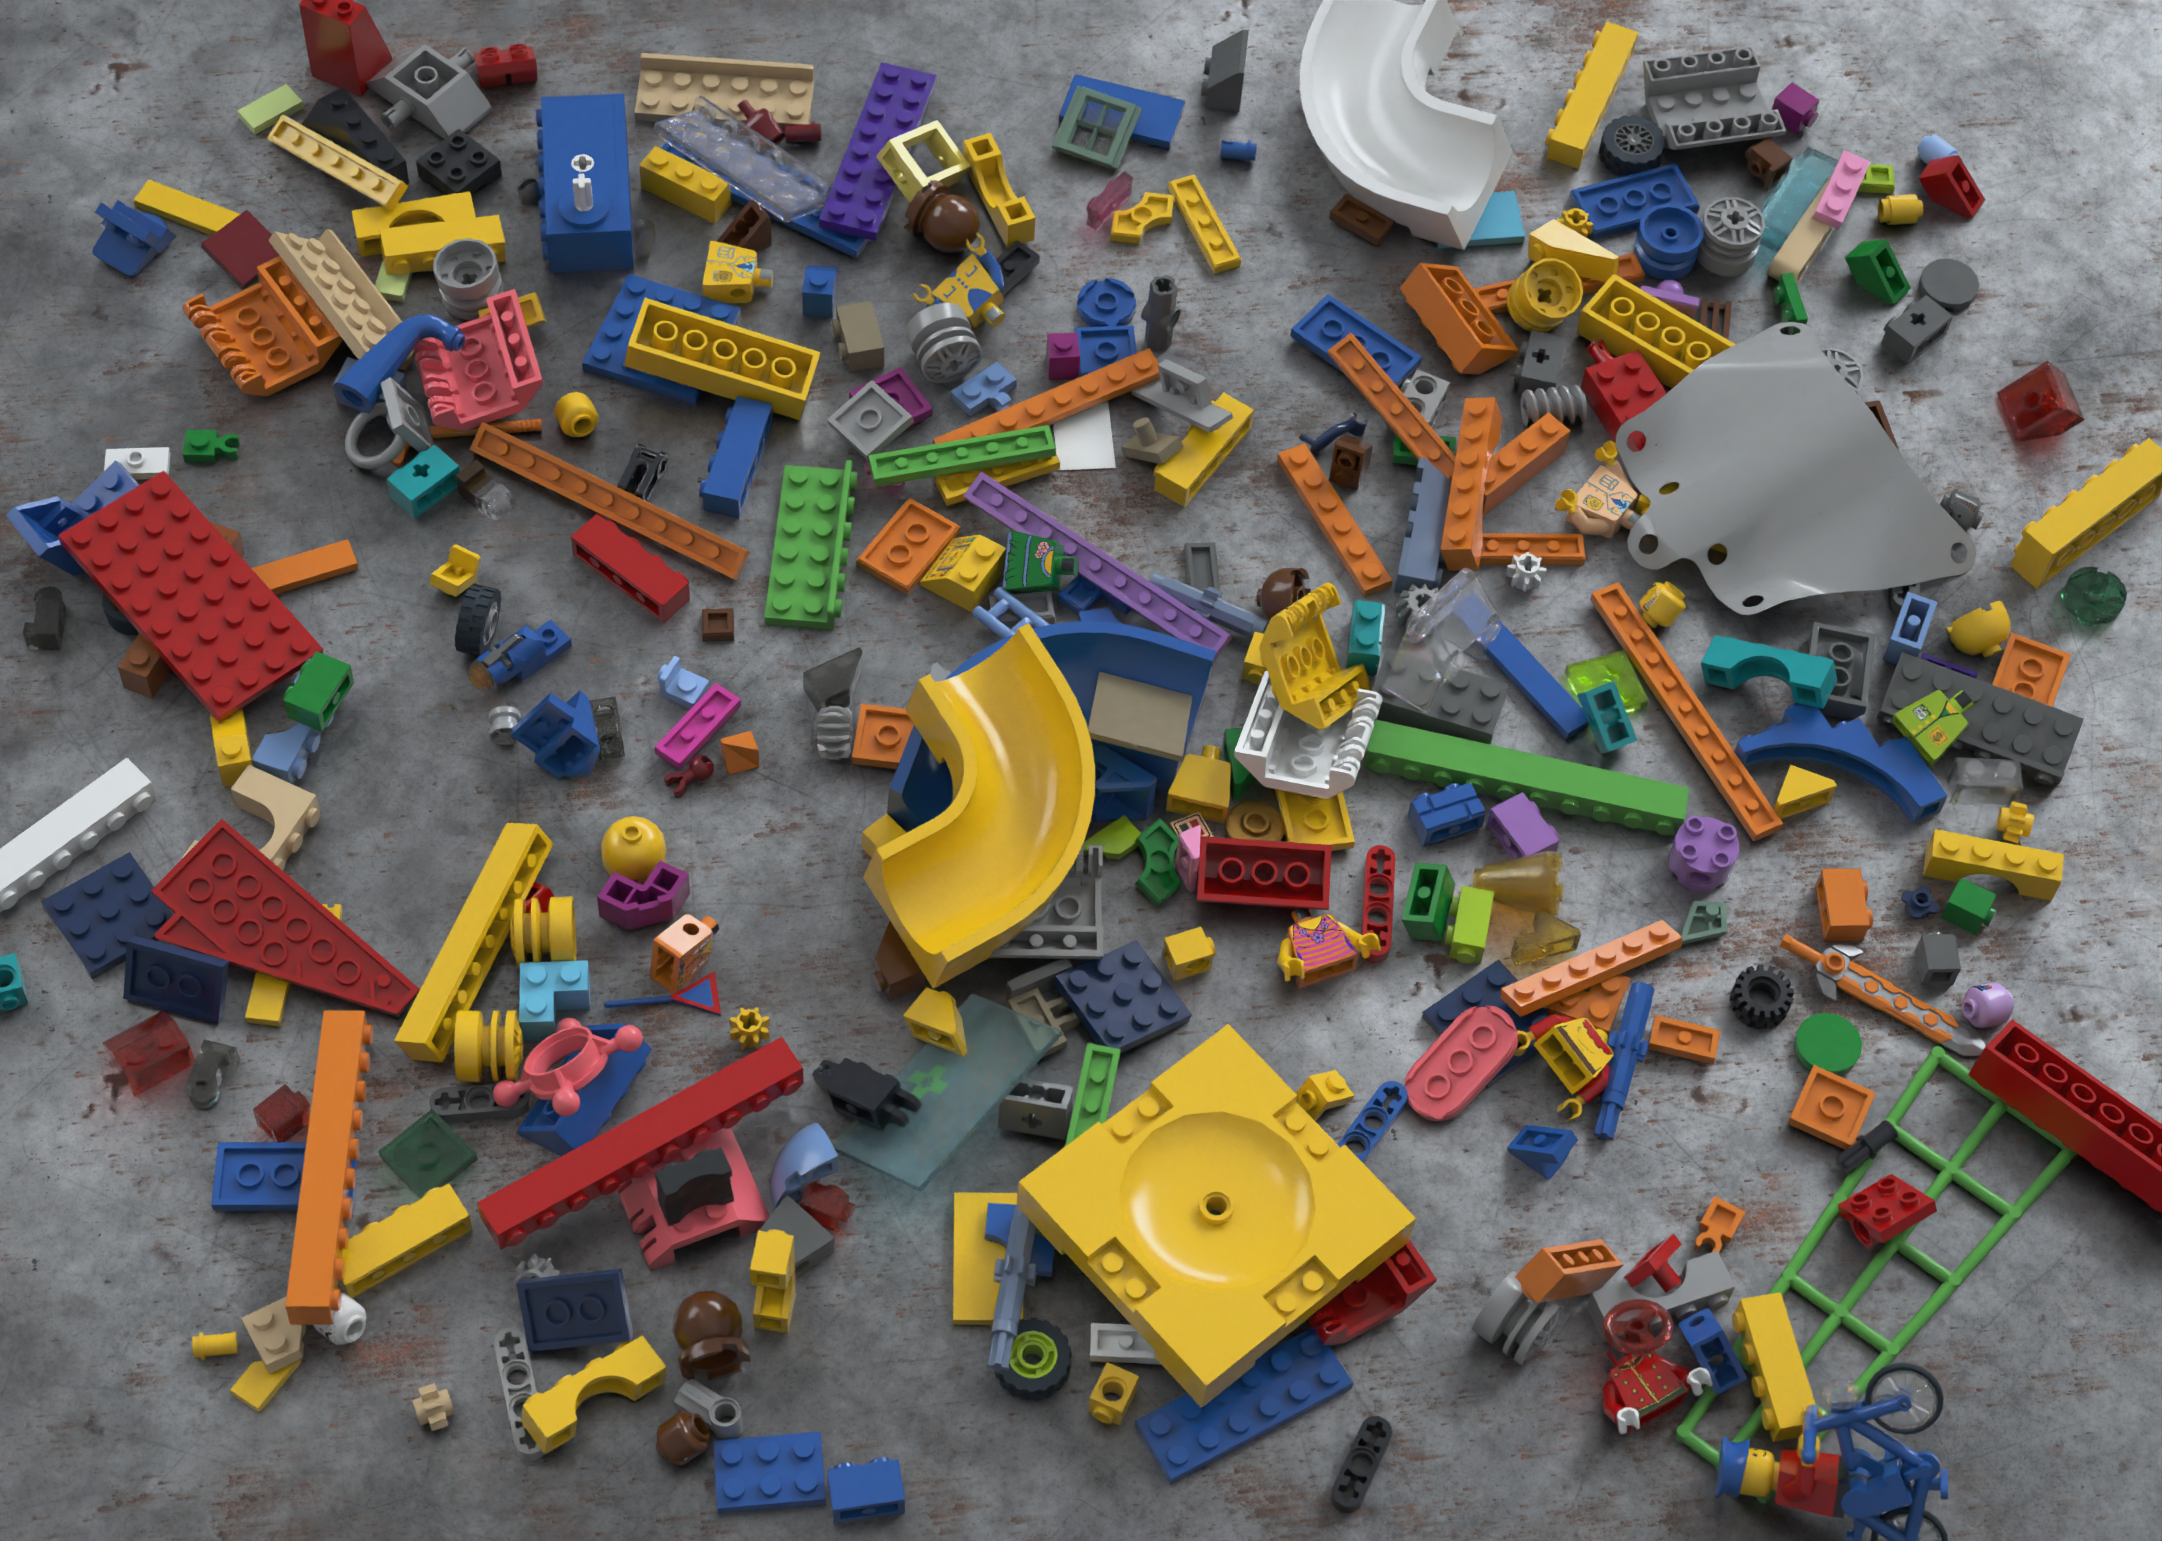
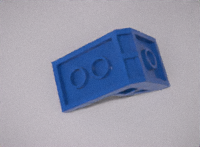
M115 460L72 504L56 496L14 506L6 514V517L40 558L75 576L85 571L60 544L58 535L133 490L139 484L126 468Z
M1105 745L1092 746L1095 764V796L1098 799L1094 800L1091 820L1095 823L1114 822L1123 815L1129 821L1147 820L1154 809L1157 777Z

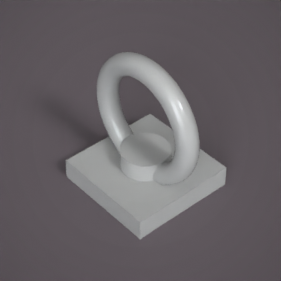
M391 377L380 383L385 402L377 403L370 414L359 413L347 431L345 438L346 454L350 461L360 468L375 469L388 464L401 453L407 442L419 453L426 451L434 445L424 406ZM386 414L387 422L396 435L395 439L382 453L372 457L363 456L357 447L358 437L362 429L373 418Z

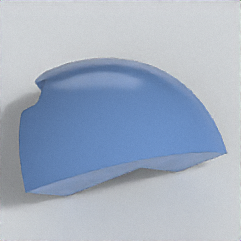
M816 1122L794 1134L783 1146L776 1158L770 1182V1194L774 1210L787 1195L796 1203L806 1200L808 1183L839 1172L836 1150L823 1128Z

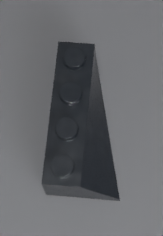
M344 87L317 100L301 125L403 181L406 185L409 184L406 160Z

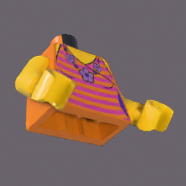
M1297 908L1291 913L1295 924L1288 928L1286 938L1280 943L1277 964L1285 974V981H1290L1291 976H1294L1299 989L1356 970L1359 952H1361L1363 958L1370 957L1369 950H1377L1379 952L1381 947L1377 934L1367 933L1361 935L1342 922H1337L1331 914L1314 918L1310 909Z

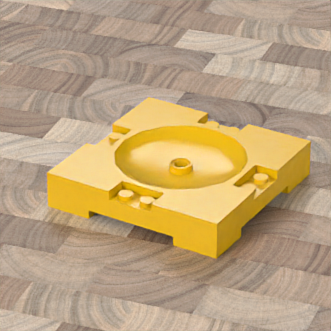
M1229 1024L1151 1082L1150 1089L1105 1123L1101 1124L1098 1121L1020 1180L1016 1204L1061 1255L1066 1253L1155 1350L1154 1357L1201 1408L1255 1365L1256 1359L1355 1280L1357 1282L1361 1281L1407 1244L1416 1221V1217L1345 1144L1339 1147L1296 1102L1298 1095ZM1209 1210H1217V1211H1219V1212L1222 1213V1214H1221V1215H1212V1214L1209 1213L1208 1211H1209Z

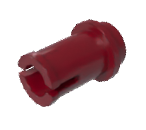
M811 121V124H786V143L812 141L813 144H816V141H822L821 124H815V121Z

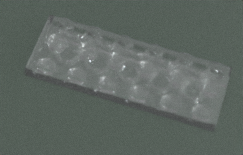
M703 96L696 97L692 111L655 123L653 134L786 223L823 209L833 186L830 180Z

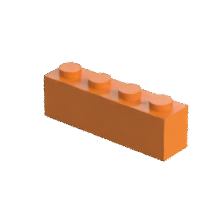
M1549 412L1491 456L1485 481L1483 516L1565 453L1571 430Z
M1598 1239L1542 1248L1517 1273L1515 1278L1521 1283L1522 1292L1530 1300L1542 1303L1587 1295L1600 1290L1623 1264L1603 1240Z

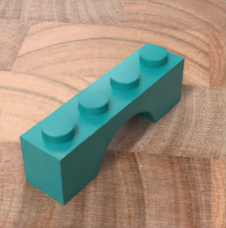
M1714 635L1701 661L1704 682L1707 684L1735 689L1741 683L1751 678L1761 676L1774 677L1784 681L1791 688L1793 702L1824 709L1837 682L1835 664L1832 659L1803 654L1794 650L1770 647L1761 643L1741 641L1732 637L1727 638Z

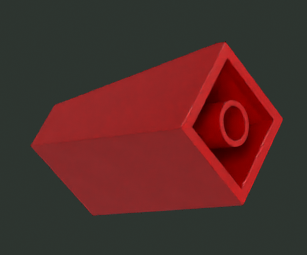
M302 0L299 3L312 77L338 88L344 87L347 92L362 97L369 89L366 82L392 60V55L365 6L352 0Z

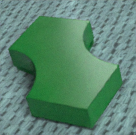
M1160 818L1135 840L1144 858L1143 873L1135 885L1157 908L1182 885V881L1176 874L1173 864L1178 836Z

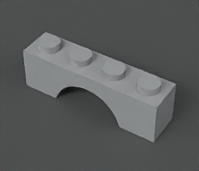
M1715 1251L1687 1260L1680 1275L1682 1280L1680 1287L1675 1292L1663 1297L1641 1295L1624 1282L1592 1292L1586 1307L1603 1343L1613 1339L1616 1342H1621L1632 1337L1637 1331L1643 1329L1654 1331L1664 1326L1667 1321L1676 1318L1679 1321H1683L1700 1310L1706 1308L1717 1310L1727 1305L1735 1285L1719 1252Z

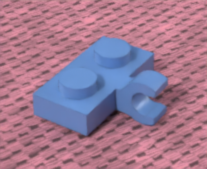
M997 361L951 391V400L970 417L988 405L995 412L1008 408L1007 405L1012 402L1007 393L1017 387V379Z

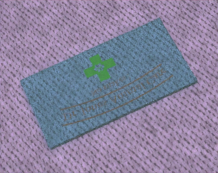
M972 993L958 1008L963 1020L967 1046L965 1056L963 1057L926 1043L895 1077L900 1082L901 1089L910 1094L912 1093L922 1103L921 1108L917 1112L903 1107L900 1109L909 1118L907 1125L899 1127L889 1122L883 1131H879L855 1120L833 1144V1147L837 1153L921 1192L1062 1036L1061 1030Z

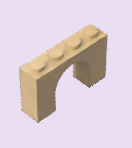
M248 764L231 788L235 806L268 821L274 827V833L270 841L259 851L284 871L286 861L291 853L299 850L303 842V836L310 827L312 828L317 824L321 812L317 796ZM194 840V842L191 844V846H190L189 849L186 851V853L184 854V856H185L199 841Z

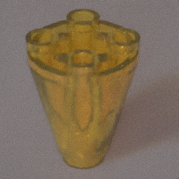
M1545 851L1483 865L1482 869L1475 868L1473 888L1493 891V901L1546 917L1558 916L1559 902L1563 901L1564 893L1563 882H1558V872H1562L1563 865L1562 853Z

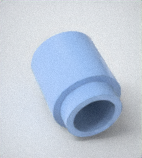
M1936 134L1923 138L1917 147L1919 151L1918 158L1927 165L1930 160L1958 155V151Z

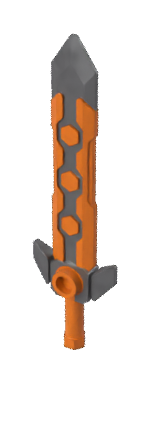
M1785 934L1780 947L1815 965L1813 970L1814 981L1821 994L1835 1002L1837 999V987L1871 1007L1881 1010L1921 1032L1925 1037L1962 1057L1980 1056L1986 1047L1978 1032L1945 1012L1931 1007L1895 987L1891 982L1851 961L1863 953L1860 949L1852 945H1833L1832 948L1825 949L1823 954L1788 934Z

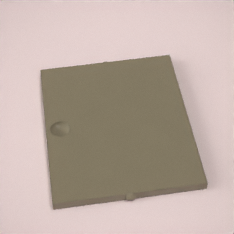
M1099 671L1088 724L1090 738L1181 762L1185 747L1192 695Z

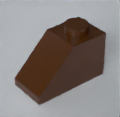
M891 921L888 923L876 954L875 972L872 973L878 991L884 990L889 1001L925 986L926 980L924 973Z

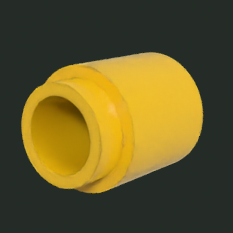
M1916 194L1886 196L1885 199H1880L1878 202L1879 221L1886 222L1887 225L1917 223L1918 217L1923 215L1922 200H1918Z

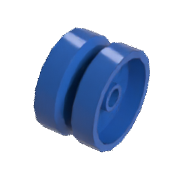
M1676 204L1656 205L1647 210L1640 220L1633 253H1635L1646 274L1665 280L1682 278L1692 271L1697 262L1703 240L1704 227L1700 218L1690 209Z

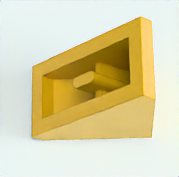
M1790 765L1774 810L1779 818L1783 819L1829 803L1837 785L1832 779Z

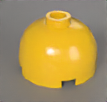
M2002 601L1990 603L1992 609L1989 611L1982 610L1981 607L1953 621L1950 624L1951 627L1945 628L1950 640L1958 650L1971 656L1983 654L1984 658L1993 656L2002 650L2000 644L2008 638L2011 631V620Z
M624 817L614 822L604 833L601 854L603 866L609 875L616 872L631 880H638V883L645 882L660 860L666 862L667 848L663 833L656 824L642 817Z

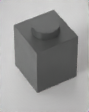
M1931 932L1922 935L1915 949L1921 985H1953L1961 970L1955 934Z

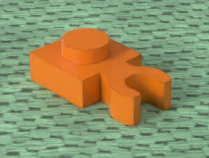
M1714 1196L1699 1224L1698 1229L1704 1232L1698 1235L1693 1250L1697 1252L1700 1246L1706 1243L1712 1246V1252L1718 1251L1720 1253L1722 1248L1721 1240L1727 1244L1730 1243L1746 1211Z

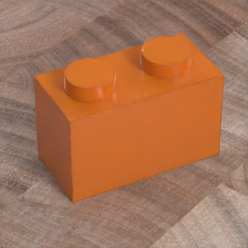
M1861 868L1822 869L1815 886L1824 942L1863 941L1867 930L1872 928L1873 914L1871 909H1867L1868 884L1867 881L1862 880Z

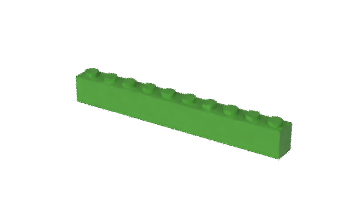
M1374 720L1373 723L1375 725L1369 739L1364 768L1372 769L1377 773H1390L1403 776L1409 780L1427 781L1435 783L1440 787H1447L1453 783H1458L1460 786L1471 783L1476 794L1491 795L1505 801L1523 792L1529 801H1533L1538 808L1546 807L1560 810L1569 815L1578 814L1592 817L1601 822L1610 821L1624 824L1629 828L1656 831L1661 835L1676 836L1685 820L1689 787L1380 720Z

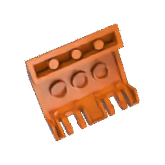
M280 256L257 267L259 283L210 307L206 305L203 293L189 299L182 306L183 312L191 320L194 327L202 329L200 335L224 368L231 370L230 376L245 394L268 397L322 370L343 340Z

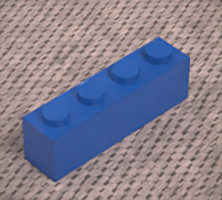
M737 396L733 408L729 407L725 416V425L727 426L725 431H720L716 443L718 451L716 455H711L709 459V476L707 480L703 479L701 482L699 497L703 498L704 511L740 518L773 425V404Z

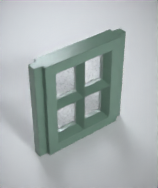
M1077 86L1052 148L1107 169L1118 170L1142 108L1104 93Z

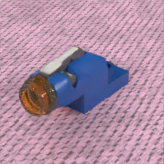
M549 620L534 632L525 625L474 660L471 668L467 670L468 678L481 692L485 689L491 690L496 685L505 683L515 675L521 681H524L572 646L571 638L552 620Z

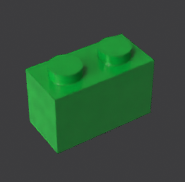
M316 651L311 660L303 664L299 678L294 686H289L284 694L283 703L285 704L287 717L323 732L354 684L351 665Z
M1415 863L1401 919L1411 939L1443 941L1455 889V882L1447 865Z

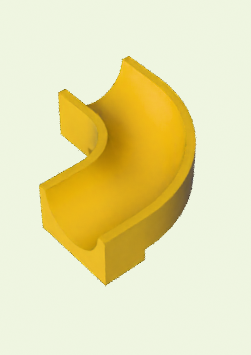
M1029 623L1018 628L1013 637L1004 646L973 668L939 682H935L930 674L920 678L905 709L938 763L941 764L946 761L953 783L952 803L934 819L877 848L863 878L933 989L988 959L994 950L1012 940L1036 919L1049 904L1073 866L1084 843L1091 821L1095 797V764L1087 724L1079 703L1065 677Z

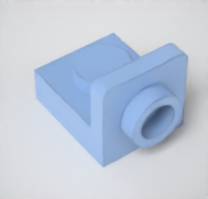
M676 656L672 658L668 665L664 664L657 677L660 685V696L688 709H691L710 688L709 680L681 668V659Z

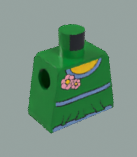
M1009 530L1003 589L1010 594L1058 590L1061 585L1062 575H1077L1079 569L1078 557L1064 556V546L1059 542Z

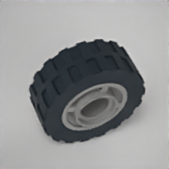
M475 583L469 587L462 602L456 625V651L480 657L489 650L496 632L501 609V591L499 589Z

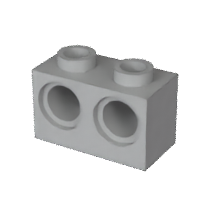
M1417 369L1411 380H1405L1401 392L1428 424L1433 427L1446 403L1450 382Z

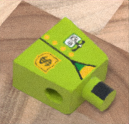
M1937 690L1895 713L1891 722L1904 737L1907 736L1916 751L1932 767L1964 732L1969 723L1962 714L1974 704L1963 690L1959 691L1951 699H1948L1942 691Z

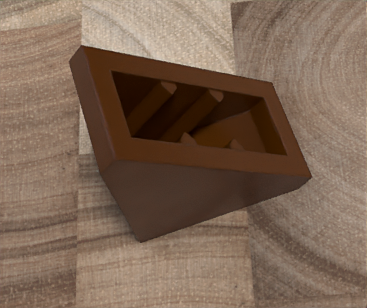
M751 198L717 242L759 252L772 246L771 219L755 198Z

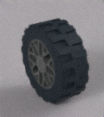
M1625 115L1618 119L1615 118L1610 124L1606 125L1603 131L1599 148L1600 159L1604 162L1607 169L1622 177L1657 168L1661 164L1666 145L1665 136L1662 134L1663 131L1656 126V123L1647 120L1645 117Z

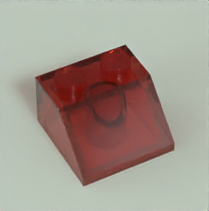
M2049 361L2044 362L1997 392L2016 440L2019 442L2060 436L2085 420L2065 373Z
M164 1010L102 1042L134 1097L196 1064L190 1044L175 1020Z

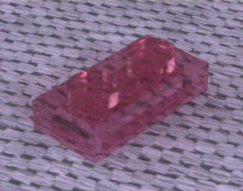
M1123 171L1116 179H1111L1107 183L1105 190L1098 197L1094 196L1089 201L1086 208L1088 212L1087 225L1097 230L1113 212L1117 211L1131 197L1133 176Z

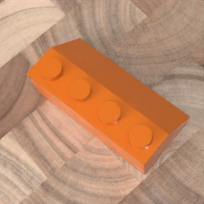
M1419 263L1399 288L1406 297L1407 304L1415 309L1421 318L1422 325L1430 330L1437 340L1438 347L1446 352L1452 361V366L1459 373L1480 375L1512 358L1519 352V349L1458 266Z

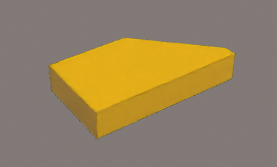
M301 1359L269 1374L263 1361L253 1362L230 1389L231 1395L260 1413L302 1363Z

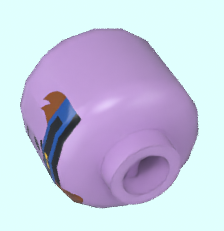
M1988 983L1971 987L1967 990L1962 1003L1964 1016L1977 1028L2004 1024L2008 1021L2014 1009V1000L2011 993L1999 983Z

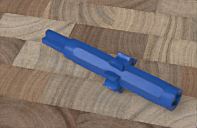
M1633 982L1631 984L1619 1031H1611L1607 1045L1613 1051L1614 1056L1610 1061L1609 1080L1606 1088L1602 1091L1599 1103L1601 1107L1594 1130V1135L1603 1141L1606 1139L1613 1140L1619 1115L1623 1111L1636 1061L1643 1062L1647 1054L1649 1042L1642 1040L1655 991L1647 983Z

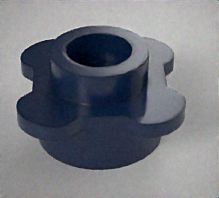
M1923 885L1918 890H1906L1902 893L1901 900L1905 903L1906 912L1912 918L1924 919L1930 913L1936 914L1940 906L1933 900L1931 896L1932 891L1929 887Z

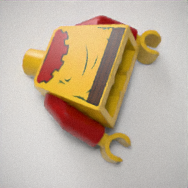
M1557 1014L1550 1015L1529 1027V1032L1527 1033L1517 1031L1518 1041L1521 1042L1522 1046L1515 1051L1514 1056L1524 1054L1530 1042L1535 1040L1536 1042L1533 1045L1572 1095L1575 1093L1577 1095L1575 1099L1571 1098L1561 1103L1557 1108V1112L1566 1106L1572 1109V1116L1566 1122H1570L1580 1116L1582 1105L1584 1103L1588 1105L1608 1084L1610 1068L1607 1063L1614 1055L1611 1048L1607 1045L1608 1036L1606 1032L1602 1029H1595L1590 1021L1584 1017L1573 1020L1570 1017Z

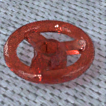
M1632 1299L1614 1306L1606 1314L1602 1329L1605 1339L1612 1347L1624 1353L1640 1355L1654 1352L1669 1341L1673 1332V1320L1669 1312L1658 1303L1645 1299ZM1643 1310L1638 1317H1634L1629 1321H1615L1621 1314L1627 1311ZM1655 1314L1661 1319L1663 1329L1657 1338L1653 1337L1649 1323ZM1615 1333H1624L1625 1341L1619 1339Z

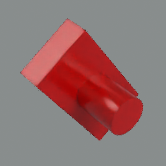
M1673 1233L1651 1248L1624 1276L1625 1280L1633 1288L1652 1275L1665 1293L1671 1291L1682 1280L1667 1260L1682 1243Z

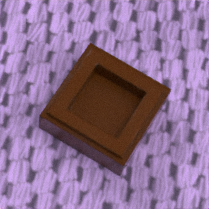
M733 608L702 609L703 642L734 641Z

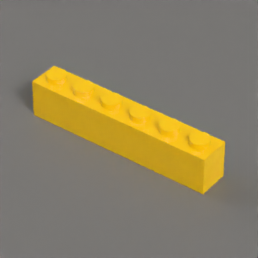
M1606 21L1602 32H1596L1591 46L1594 49L1593 51L1587 50L1582 66L1585 68L1584 70L1579 69L1573 82V86L1576 87L1574 90L1569 89L1565 97L1564 105L1566 108L1565 110L1560 108L1554 122L1556 129L1550 128L1547 134L1545 145L1549 146L1546 158L1577 169L1580 168L1634 53L1639 32Z

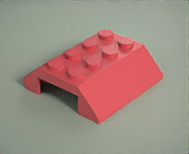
M515 289L486 298L490 311L489 315L455 326L460 328L462 334L466 336L465 343L460 351H447L443 343L436 338H424L413 348L414 351L418 352L415 356V361L424 393L427 397L431 398L428 399L427 403L434 425L466 431L480 426L482 422L489 423L523 411L543 385L542 375Z
M732 1128L720 1129L711 1134L710 1138L704 1143L691 1145L682 1150L675 1159L668 1162H660L651 1167L644 1176L637 1179L631 1178L620 1184L616 1190L620 1193L619 1198L630 1223H632L631 1226L634 1233H645L656 1225L639 1242L649 1269H657L674 1263V1250L736 1227L740 1237L758 1231L770 1217ZM722 1147L732 1170L730 1181L734 1201L725 1205L715 1204L699 1207L688 1213L679 1223L668 1226L658 1202L655 1172L660 1171L663 1166L669 1163H681L689 1160L700 1151L706 1149L715 1150Z

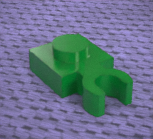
M186 430L183 448L184 462L216 463L217 455H222L229 460L238 459L237 448L228 447L240 445L239 435L226 434L219 438L217 430Z

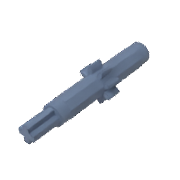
M1156 572L1149 581L1210 622L1253 638L1254 632L1264 634L1269 623L1268 620L1221 600L1223 592L1210 586L1205 588L1203 592Z
M1017 1206L1014 1209L1005 1260L997 1258L994 1269V1282H1000L993 1319L991 1332L993 1338L987 1367L994 1369V1372L1001 1373L1002 1370L1008 1371L1013 1341L1016 1340L1025 1289L1026 1286L1034 1287L1037 1274V1265L1030 1264L1037 1228Z

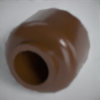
M682 1411L658 1427L656 1432L657 1452L664 1460H670L674 1464L683 1465L706 1451L709 1444L708 1438L710 1437L708 1424L703 1417L696 1413Z

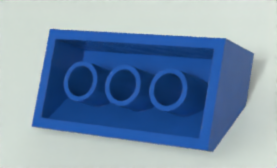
M627 1024L587 1025V1028L590 1029L593 1035L610 1040L615 1038L617 1031ZM643 1040L640 1048L634 1052L619 1050L609 1055L602 1071L588 1084L575 1091L580 1098V1107L571 1116L557 1114L553 1109L552 1099L543 1100L538 1098L516 1132L520 1136L560 1156L593 1140L600 1128L610 1120L611 1111L617 1102L627 1094L629 1090L628 1085L634 1076L644 1068L646 1058L652 1048ZM581 1051L568 1055L561 1066L571 1061Z

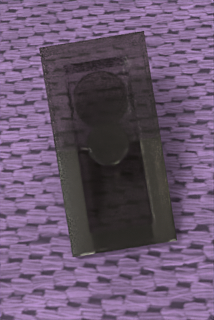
M858 647L803 672L804 691L817 712L821 708L829 706L846 708L850 705L863 670V651L861 648Z

